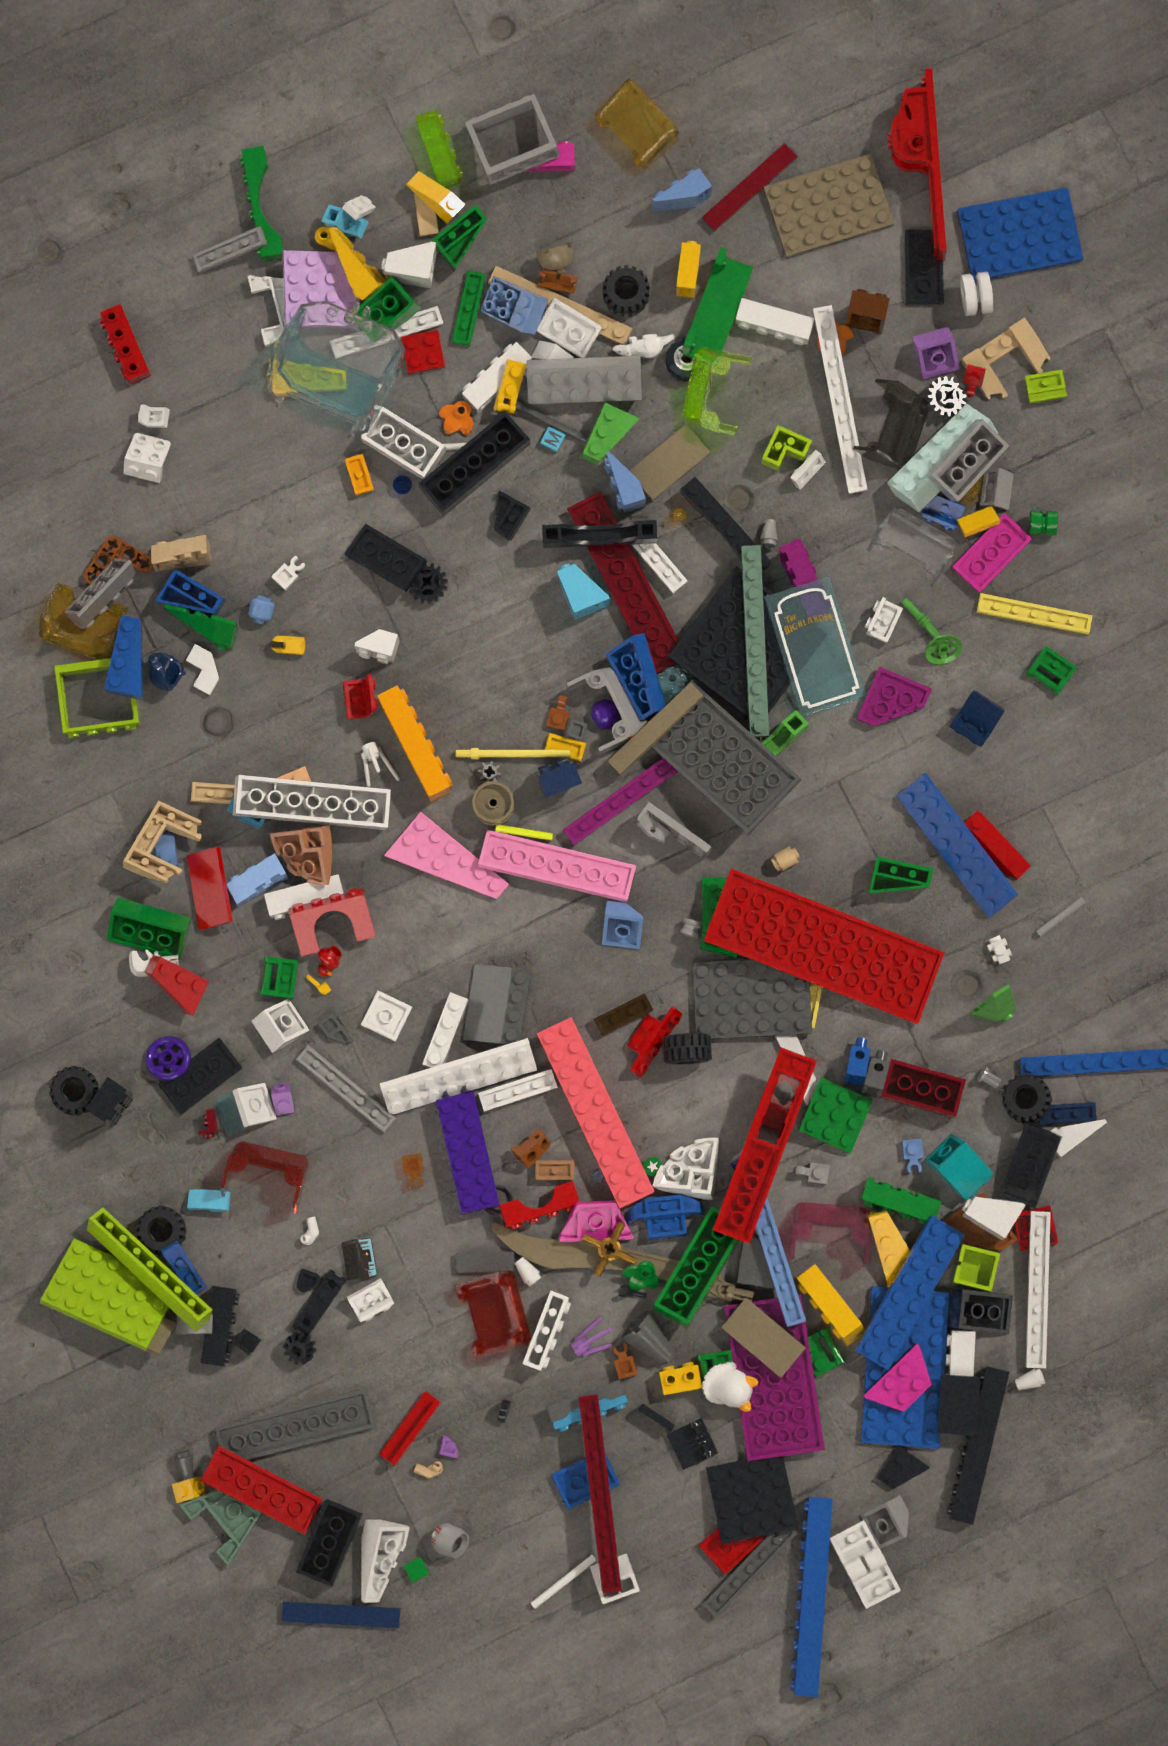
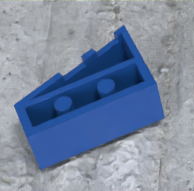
M174 569L157 597L156 602L217 616L227 599Z

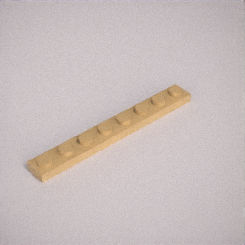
M498 266L495 267L488 281V285H490L495 276L549 299L545 311H547L553 298H557L603 326L599 335L617 344L625 345L632 332V328L546 288L537 287V284Z

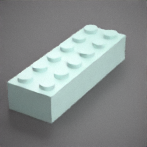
M966 404L887 482L895 496L920 512L941 491L925 475L976 419H983L998 434L992 421Z

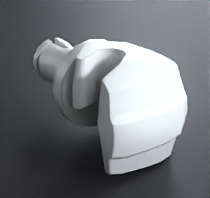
M145 950L148 957L147 961H143L137 951H131L129 954L130 970L137 977L148 976L145 970L153 955L148 950ZM158 951L154 952V955L161 957ZM178 955L162 956V958L179 966Z

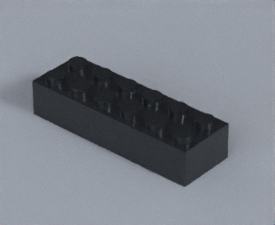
M505 411L419 482V489L438 511L445 516L530 445V439Z

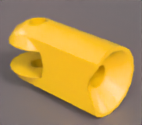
M276 636L272 639L275 642H283L284 647H271L274 652L304 655L305 637Z

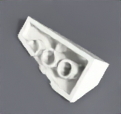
M365 1520L361 1538L362 1602L380 1601L389 1582L388 1575L392 1567L395 1568L397 1565L395 1561L399 1552H403L406 1546L409 1526L384 1520Z

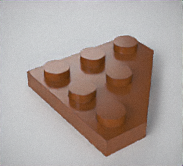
M985 1192L977 1196L981 1198H988ZM962 1208L943 1220L944 1223L965 1235L960 1244L1002 1251L1018 1240L1011 1230L1005 1239L1000 1240L963 1217L964 1211Z

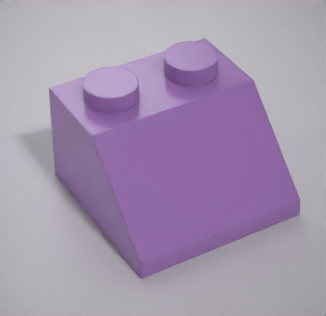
M949 327L912 337L915 355L923 380L959 370L955 341Z

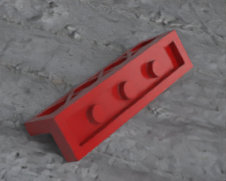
M425 1391L379 1455L396 1466L441 1402Z

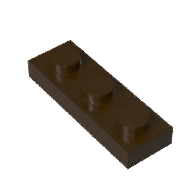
M644 993L593 1020L603 1037L653 1011V1008Z

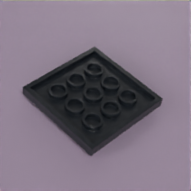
M783 1456L753 1461L744 1459L706 1467L722 1545L799 1529Z

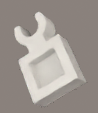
M297 556L291 559L289 567L284 563L271 576L285 591L299 578L296 572L302 571L305 568L304 563L300 566H295V562L298 560Z

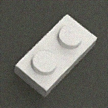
M361 195L346 202L342 209L357 220L372 213L375 206L369 198Z
M815 450L793 472L790 478L798 489L801 490L826 463L821 453Z

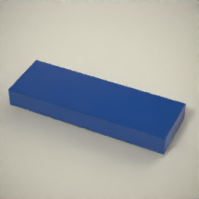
M178 1241L161 1250L176 1276L195 1294L207 1288Z

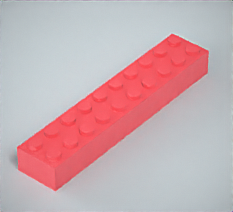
M572 1017L537 1033L543 1050L619 1209L621 1210L654 1194L655 1191Z

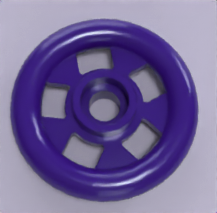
M174 1036L161 1037L148 1048L145 1060L148 1071L157 1079L164 1081L177 1079L186 1072L190 1065L191 1053L189 1047L180 1038ZM165 1045L166 1049L159 1053L157 1049ZM174 1045H177L180 1048V1050L177 1053L174 1050H172V1047ZM171 1056V1061L166 1062V1058ZM159 1058L160 1065L154 1066L153 1060ZM178 1058L183 1059L181 1066L176 1065ZM172 1067L171 1073H164V1068Z

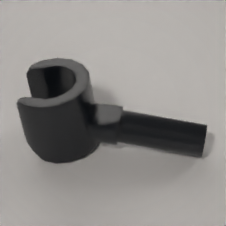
M620 1286V1288H626L627 1290L625 1295L618 1294L620 1297L636 1296L646 1298V1293L636 1292L626 1286Z

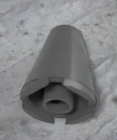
M645 1311L637 1317L638 1320L634 1324L632 1322L625 1329L621 1337L626 1343L659 1364H668L674 1358V1349L652 1313Z

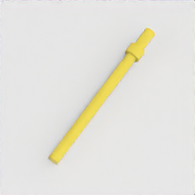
M479 748L456 750V757H471V759H479V757L571 756L570 750H479Z

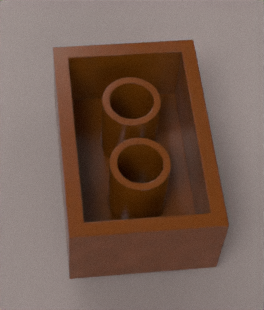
M863 289L853 290L845 326L882 334L890 298L881 293L869 294L868 291Z

